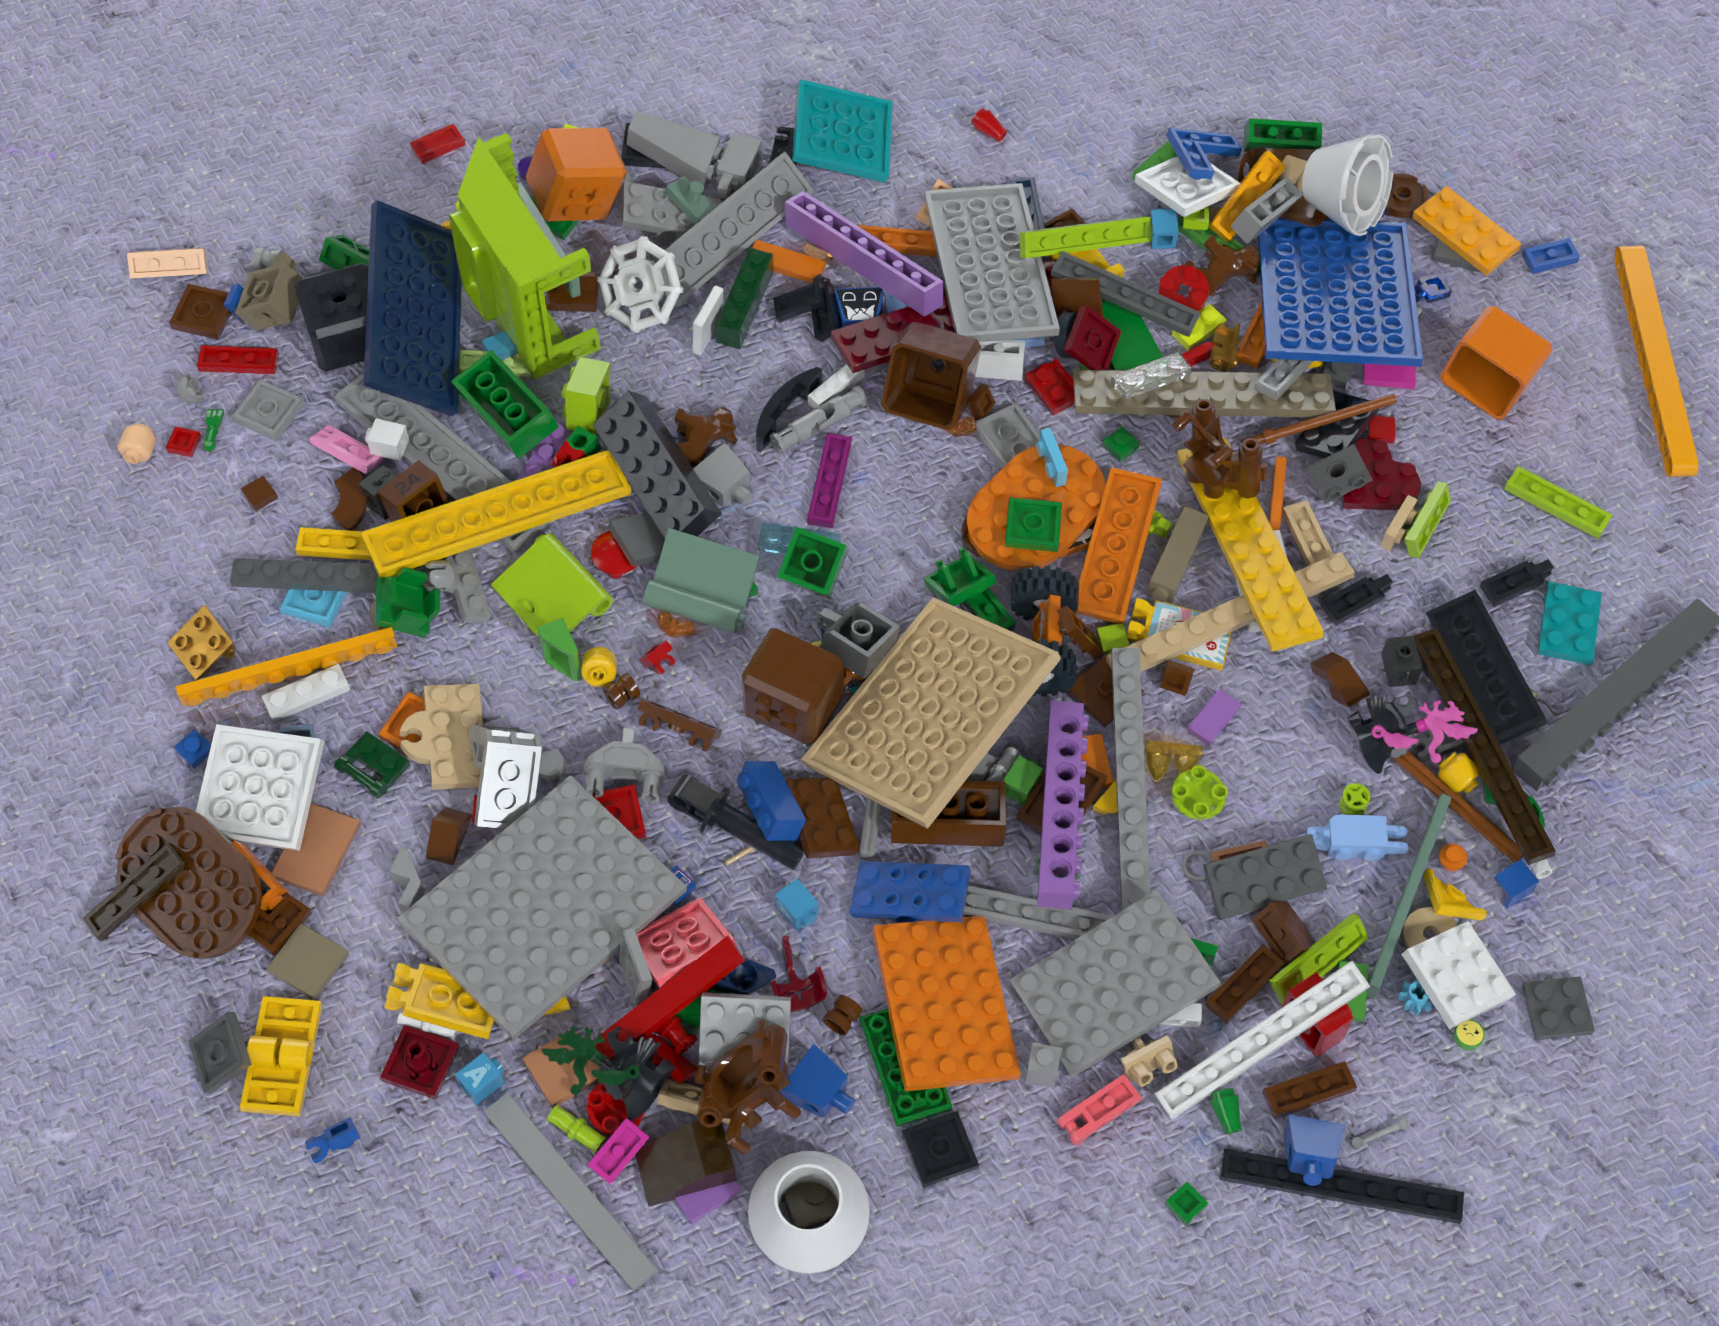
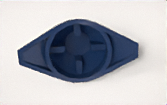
M745 958L742 964L710 989L729 994L752 995L777 977L774 969Z

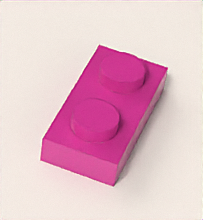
M626 1118L587 1166L611 1185L649 1139V1136Z

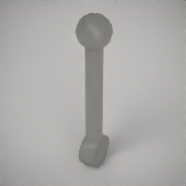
M1401 1118L1397 1121V1124L1366 1137H1354L1351 1146L1355 1150H1360L1369 1141L1398 1129L1406 1130L1409 1123L1406 1119Z

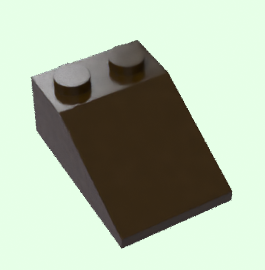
M699 1120L690 1122L643 1145L635 1156L648 1207L675 1200L679 1196L736 1181L735 1168L725 1139L726 1135L722 1121L719 1126L712 1128L703 1126Z

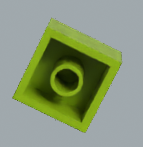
M580 357L576 367L572 366L569 382L564 383L562 389V398L565 399L562 417L566 418V429L574 431L579 425L590 433L597 434L593 424L607 411L610 404V362Z

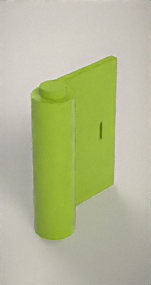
M552 533L540 535L534 544L491 584L538 638L537 627L563 618L569 632H571L589 614L595 617L600 616L613 603V597Z

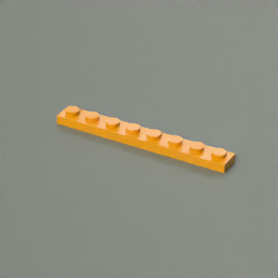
M389 627L175 687L183 706H196L204 700L214 697L218 699L225 698L232 692L240 690L250 691L261 684L279 683L285 678L294 675L305 676L310 674L312 670L319 668L327 669L348 660L359 661L365 658V656L374 653L384 654L398 646L393 629Z

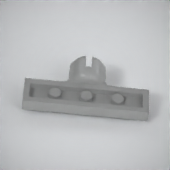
M471 549L443 558L444 560H432L425 564L422 572L427 574V580L424 583H431L424 584V588L428 592L435 588L439 589L440 592L453 593L463 623L489 622L491 613Z

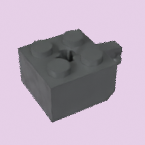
M862 602L855 603L843 615L825 608L819 613L817 625L825 630L821 649L838 656L844 662L846 668L864 679L877 667L897 642L900 630L899 625Z

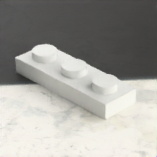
M337 664L262 695V699L274 723L348 692L350 687L340 665Z

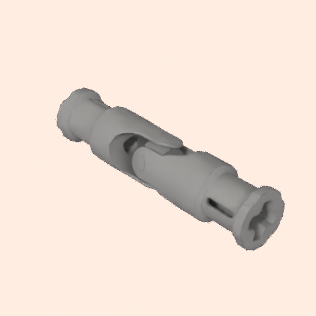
M855 385L852 387V391L827 401L809 414H805L789 423L788 427L779 433L770 434L773 447L779 454H784L786 449L792 445L805 442L817 432L823 431L848 417L850 412L856 408L867 406L868 400L864 391ZM825 414H829L831 417L827 419Z

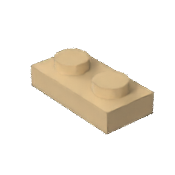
M1410 495L1406 497L1385 532L1381 548L1390 552L1395 543H1401L1407 531L1404 529L1405 525H1412L1418 512L1414 510L1418 499Z

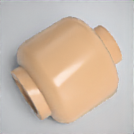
M136 423L127 426L123 430L117 448L123 459L131 464L146 462L153 453L156 437L151 428L144 424Z

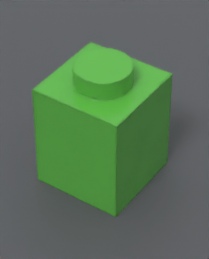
M1018 756L1002 781L1005 782L1006 797L1024 805L1041 779L1043 768L1032 759Z

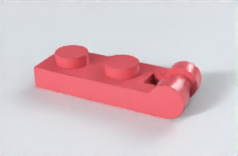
M1123 1074L1066 1112L1057 1120V1123L1062 1129L1068 1131L1071 1135L1069 1139L1074 1146H1077L1100 1128L1139 1103L1142 1097ZM1080 1117L1086 1123L1081 1128L1075 1122Z

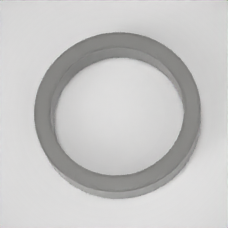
M1203 851L1188 853L1182 863L1183 873L1192 881H1206V875L1197 877L1190 874L1186 868V862L1193 856H1201L1210 863L1212 862L1210 855Z

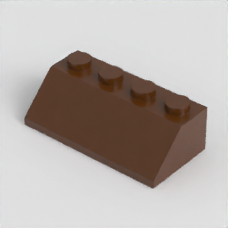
M965 780L928 829L892 811L891 843L1004 847L1006 831L1005 782Z

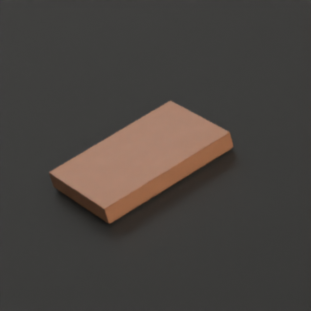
M311 803L300 851L284 849L271 874L280 882L324 897L361 826L360 820Z

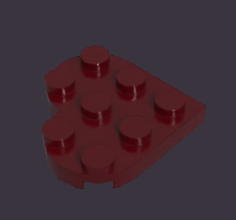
M1367 438L1357 441L1355 446L1372 481L1366 483L1361 488L1354 489L1343 495V509L1399 510L1408 495L1416 499L1418 498L1421 481L1416 472V467L1412 463L1393 461L1391 452L1388 450V444L1385 441Z

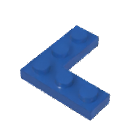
M1169 127L1166 135L1188 176L1196 180H1212L1215 170L1205 154L1211 153L1219 154L1223 157H1239L1242 151L1237 138L1231 134Z

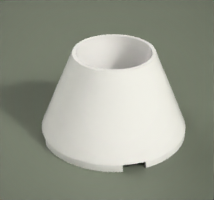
M1371 134L1314 151L1309 157L1303 173L1302 191L1305 200L1349 233L1358 236L1367 234L1365 230L1370 226L1375 227L1380 220L1391 191L1393 171H1389V159H1392L1393 156L1388 141L1381 135Z
M801 1151L791 1153L776 1160L759 1176L749 1199L748 1219L756 1244L773 1263L796 1273H821L839 1266L859 1248L869 1223V1200L861 1179L845 1162L823 1152ZM814 1182L825 1186L833 1193L838 1203V1209L834 1217L827 1224L816 1229H801L791 1225L782 1216L779 1210L780 1202L784 1194L797 1184Z

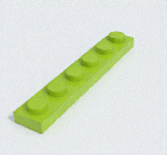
M1141 216L1019 232L1020 258L1061 254L1062 251L1070 253L1151 242V217Z

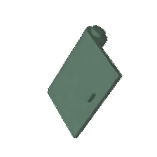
M668 528L655 577L649 581L646 587L643 605L736 633L738 629L742 630L746 622L747 615L744 614L760 555Z

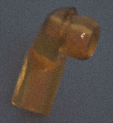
M967 417V419H963L955 427L946 431L954 437L969 436L976 431L977 422L973 417Z
M665 611L658 615L657 625L669 637L695 635L693 621L679 623L669 612Z

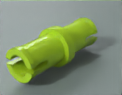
M556 1105L547 1118L548 1122H551L567 1133V1138L572 1141L576 1139L595 1154L599 1152L606 1142L607 1138L586 1125V1120L583 1118L577 1119L561 1108L560 1105Z

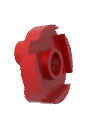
M1179 265L1173 267L1166 272L1159 282L1160 295L1196 311L1203 309L1210 294V285L1207 277L1193 266ZM1182 284L1186 287H1191L1186 298L1182 294L1178 295V290H1180V285Z

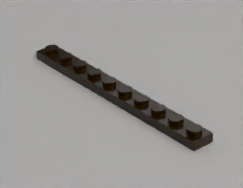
M1435 628L1414 635L1420 661L1444 706L1450 708L1451 705L1448 702L1452 701L1459 711L1465 712L1464 715H1461L1464 719L1462 722L1453 720L1452 722L1474 727L1478 730L1475 734H1470L1467 739H1461L1527 864L1530 865L1554 857L1556 852L1438 629Z

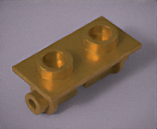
M1220 323L1215 328L1213 343L1216 345L1212 347L1210 364L1214 370L1221 369V372H1228L1236 366L1238 360L1236 349L1241 340L1239 335L1240 324L1231 329L1227 324Z

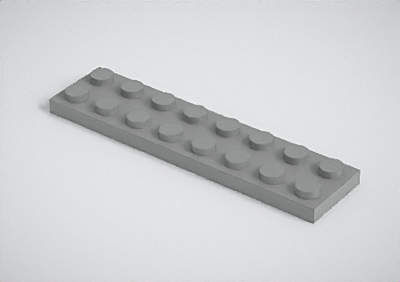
M786 152L781 153L664 249L668 253L672 252L675 255L674 262L680 285L683 287V293H680L673 308L682 303L755 242L756 239L785 217V201L802 191L809 195L815 192ZM655 257L651 261L656 264L660 259ZM663 267L661 273L664 285L670 286L666 268ZM664 291L663 298L665 300L669 294V291Z

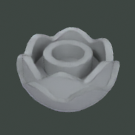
M190 373L179 376L176 382V390L179 396L187 403L201 402L205 391L199 387V380L191 377Z

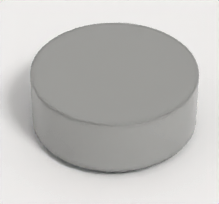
M555 751L541 753L539 776L546 780L558 778L564 771V762L561 755Z

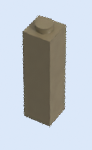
M1184 506L1150 579L1148 595L1158 601L1173 603L1206 531L1209 515Z

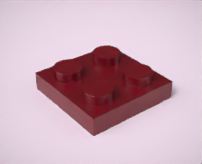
M1088 305L1080 306L1064 351L1089 370H1108L1122 331Z

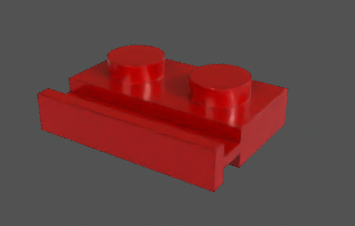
M1056 358L1051 363H1045L1025 374V381L1053 416L1074 405L1073 378Z

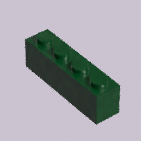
M749 247L715 324L716 343L741 349L774 273L772 253Z

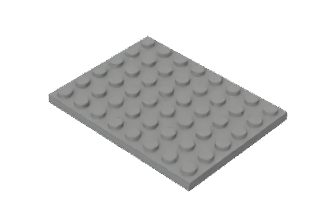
M570 775L401 914L397 920L418 944L515 1040L619 950L624 930L634 928L636 934L639 933L687 891V886Z

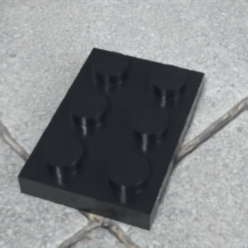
M1333 391L1336 410L1369 401ZM1379 409L1303 431L1295 442L1296 451L1327 458L1352 444L1355 445Z

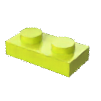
M1211 304L1198 311L1201 314L1190 337L1172 330V336L1188 351L1212 336L1218 324H1226L1227 319Z

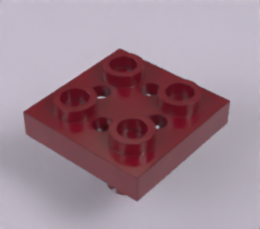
M404 1025L380 1079L387 1084L437 1100L460 1048L459 1043ZM436 1065L438 1066V1069L436 1071L430 1070L431 1066L433 1069L436 1068ZM416 1074L419 1075L418 1078L415 1080L410 1078L411 1076L415 1078Z

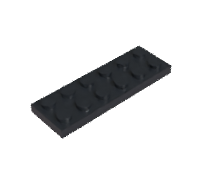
M1476 589L1426 612L1433 629H1438L1499 745L1547 724L1546 717Z

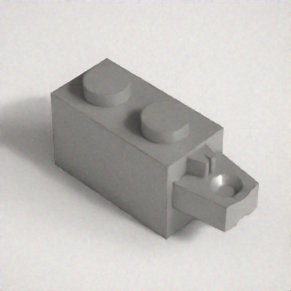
M733 133L730 142L725 143L723 157L721 160H717L714 168V174H717L716 183L718 184L719 198H728L733 189H739L753 177L762 157L761 140Z

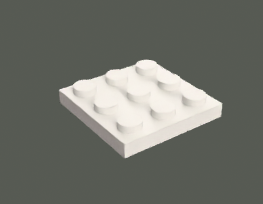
M1178 156L1135 175V183L1183 217L1231 196L1240 185L1238 181L1213 164L1211 165L1215 172L1212 180L1193 179L1188 176Z
M1469 921L1417 944L1402 953L1405 961L1449 1029L1510 1000L1516 995Z

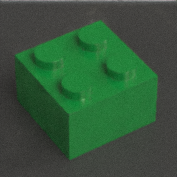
M796 527L777 578L782 582L830 599L849 548L840 542Z

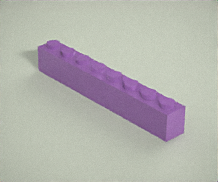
M804 191L785 201L786 226L924 317L943 305V281Z

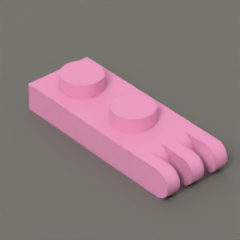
M327 425L323 430L310 437V442L314 446L365 474H368L383 461V457L370 454L369 446L331 425Z

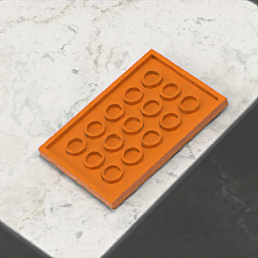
M972 916L963 917L962 922L917 921L874 925L872 934L904 1091L1018 1080L1021 1073L986 918Z

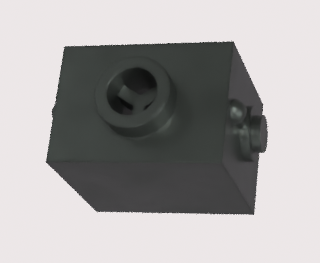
M382 465L361 481L359 486L369 508L382 519L387 520L389 517L377 491L398 475Z
M1414 635L1387 638L1381 656L1389 687L1416 685L1422 666Z

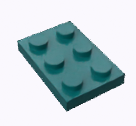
M1549 581L1545 592L1537 654L1591 666L1594 661L1602 592Z

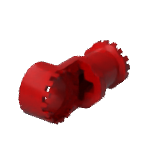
M676 1016L656 1029L654 1033H659L662 1038L666 1037L675 1047L674 1052L679 1055L684 1054L685 1051L687 1052V1047L691 1049V1045H694L698 1038L694 1034H690L681 1024V1018Z

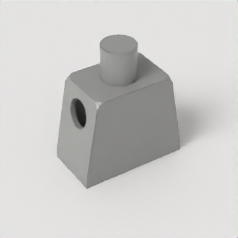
M722 444L693 468L714 502L718 505L726 506L734 499L742 505H746L752 499L753 493L747 489L750 485L749 471L727 444Z

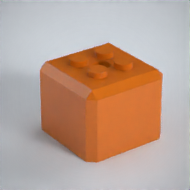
M549 128L540 135L526 174V180L537 208L545 221L606 220L612 211L627 170L612 134L607 128Z
M1487 306L1458 343L1439 377L1444 385L1493 418L1504 420L1531 385L1553 351L1550 341L1499 307Z

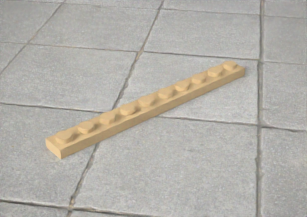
M1342 552L1294 572L1307 598L1353 578L1355 574ZM1244 595L1124 648H1140V670L1143 672L1255 622L1256 619ZM1108 654L1106 661L1112 670L1111 654Z

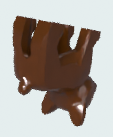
M1211 235L1204 243L1207 249L1204 256L1209 260L1207 269L1197 268L1204 273L1209 281V295L1214 297L1215 292L1233 276H1244L1249 282L1255 284L1257 281L1255 272L1257 271L1256 268L1259 264L1260 255L1258 249L1253 245H1248L1239 250H1233L1230 247L1218 244L1216 238ZM1190 260L1185 264L1195 267L1194 263Z
M719 406L708 416L689 415L681 408L676 413L675 422L679 423L677 433L686 436V441L677 443L691 466L698 465L704 460L714 441L723 439L732 444H736L738 441L733 432L736 428L733 414L726 407Z

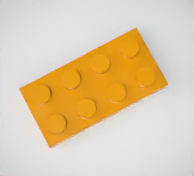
M1445 186L1418 207L1412 215L1415 221L1486 276L1515 254L1522 244L1448 186Z

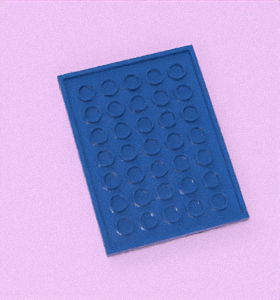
M1279 217L1257 236L1258 251L1260 253L1259 267L1265 358L1421 367L1423 355L1407 223L1378 222L1375 227L1370 226L1365 230L1367 234L1358 236L1349 233L1331 219H1325L1319 226L1311 227Z

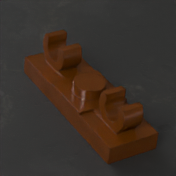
M640 700L637 708L646 712L639 718L640 726H645L647 719L652 718L654 721L653 731H658L661 728L662 721L670 723L668 728L676 732L692 731L695 734L691 735L688 744L695 746L697 739L701 738L704 741L702 747L704 752L711 748V739H719L723 731L650 700Z

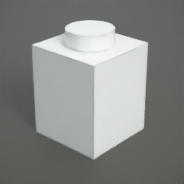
M376 418L372 428L369 427L366 432L365 441L368 443L370 454L401 461L409 442L406 425Z

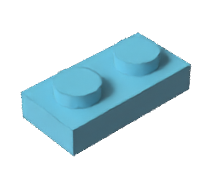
M1051 428L1041 430L1039 441L1036 442L1038 455L1044 457L1046 462V474L1048 478L1053 479L1055 487L1066 485L1068 469Z

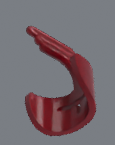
M783 936L782 954L790 983L777 984L776 980H771L770 984L774 996L791 997V1012H797L813 1007L825 1000L827 987L821 966L816 967L814 973L803 980L797 978L792 961L789 937ZM813 986L812 988H810V989H808V990H806V991L800 993V994H801V997H802V1000H801V1001L799 1000L797 994L784 995V994H790V993L798 992V991H801V990H804V989H806V988H809V987Z

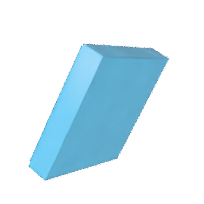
M289 589L279 610L281 614L331 628L348 592Z

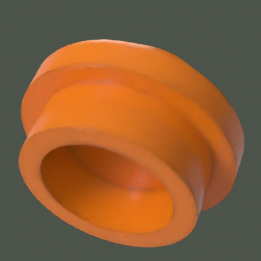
M1457 844L1443 846L1438 855L1441 866L1448 871L1461 870L1466 865L1468 859L1466 851Z

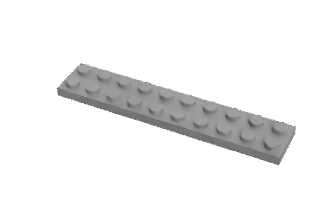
M364 372L334 396L335 402L366 429L372 428L376 418L406 425L409 442L402 459L410 466L419 460L438 474L446 496L452 501L512 482L422 406L363 386ZM548 523L498 540L514 553Z

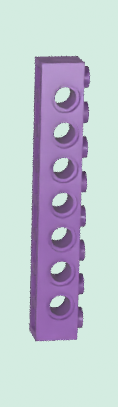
M1052 700L1050 702L1037 907L1072 909L1073 898L1079 899L1080 881H1075V874H1080L1081 857L1076 856V849H1081L1082 832H1077V825L1083 824L1084 808H1078L1079 801H1084L1085 784H1080V777L1085 778L1086 761L1081 760V754H1086L1087 737H1082V732L1088 730L1089 719L1088 714H1083L1084 703ZM1057 850H1063L1065 853L1057 852ZM1058 874H1059V875H1063L1064 877L1060 878V877H1056L1055 875H1058Z

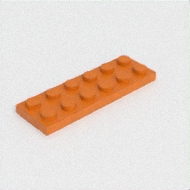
M1111 467L1079 580V600L1076 614L1117 624L1123 623L1124 625L1163 479Z

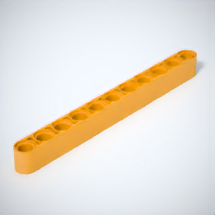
M1643 245L1617 246L1614 255L1615 266L1666 475L1668 477L1696 476L1699 467L1698 457L1646 249Z

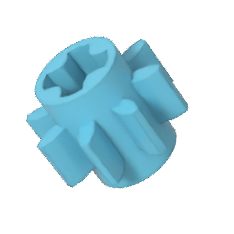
M1416 978L1412 984L1405 981L1402 985L1403 992H1400L1398 1000L1404 1003L1403 1011L1409 1010L1414 1012L1415 1016H1418L1423 1009L1430 1012L1433 1006L1431 1004L1432 1001L1418 979Z

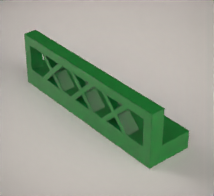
M344 235L326 237L319 261L336 270L359 263L369 266V249Z

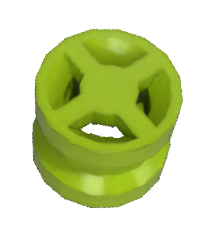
M1359 783L1346 786L1339 801L1341 812L1344 815H1363L1371 799L1369 790Z

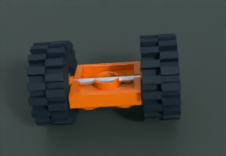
M1033 566V570L1025 568L1023 573L1017 572L1011 582L1010 606L1012 612L1015 611V615L1018 617L1023 615V619L1026 621L1033 619L1032 641L1057 651L1061 657V660L1032 696H1036V694H1041L1044 697H1047V694L1056 696L1059 691L1066 693L1067 688L1072 689L1073 684H1075L1076 654H1074L1072 649H1068L1067 645H1061L1063 633L1059 631L1058 622L1061 619L1057 610L1067 605L1076 614L1079 600V581H1077L1075 575L1071 576V572H1062V568L1058 567L1055 570L1051 569V566H1045V569Z

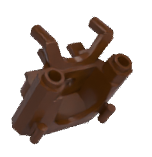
M1200 399L1192 407V414L1186 410L1172 424V427L1177 432H1180L1189 422L1192 424L1191 438L1184 442V446L1193 454L1183 463V467L1186 468L1187 480L1195 484L1203 483V492L1205 496L1211 499L1222 497L1225 488L1237 490L1239 496L1247 499L1256 497L1260 491V481L1264 482L1267 480L1268 469L1267 463H1262V447L1260 442L1256 439L1248 438L1239 446L1238 452L1233 454L1234 450L1225 444L1222 438L1219 416L1215 413L1214 404L1208 399Z
M764 1020L758 1022L756 1031L716 1059L707 1072L704 1065H699L695 1076V1082L702 1084L697 1111L700 1124L712 1128L719 1126L723 1118L730 1119L725 1137L726 1142L743 1155L750 1152L751 1146L740 1138L742 1124L745 1123L752 1129L762 1121V1117L754 1110L761 1104L768 1102L775 1111L780 1109L793 1119L798 1118L801 1114L800 1108L790 1102L780 1092L791 1082L787 1077L788 1065L785 1062L787 1033L785 1028L779 1025L767 1026Z

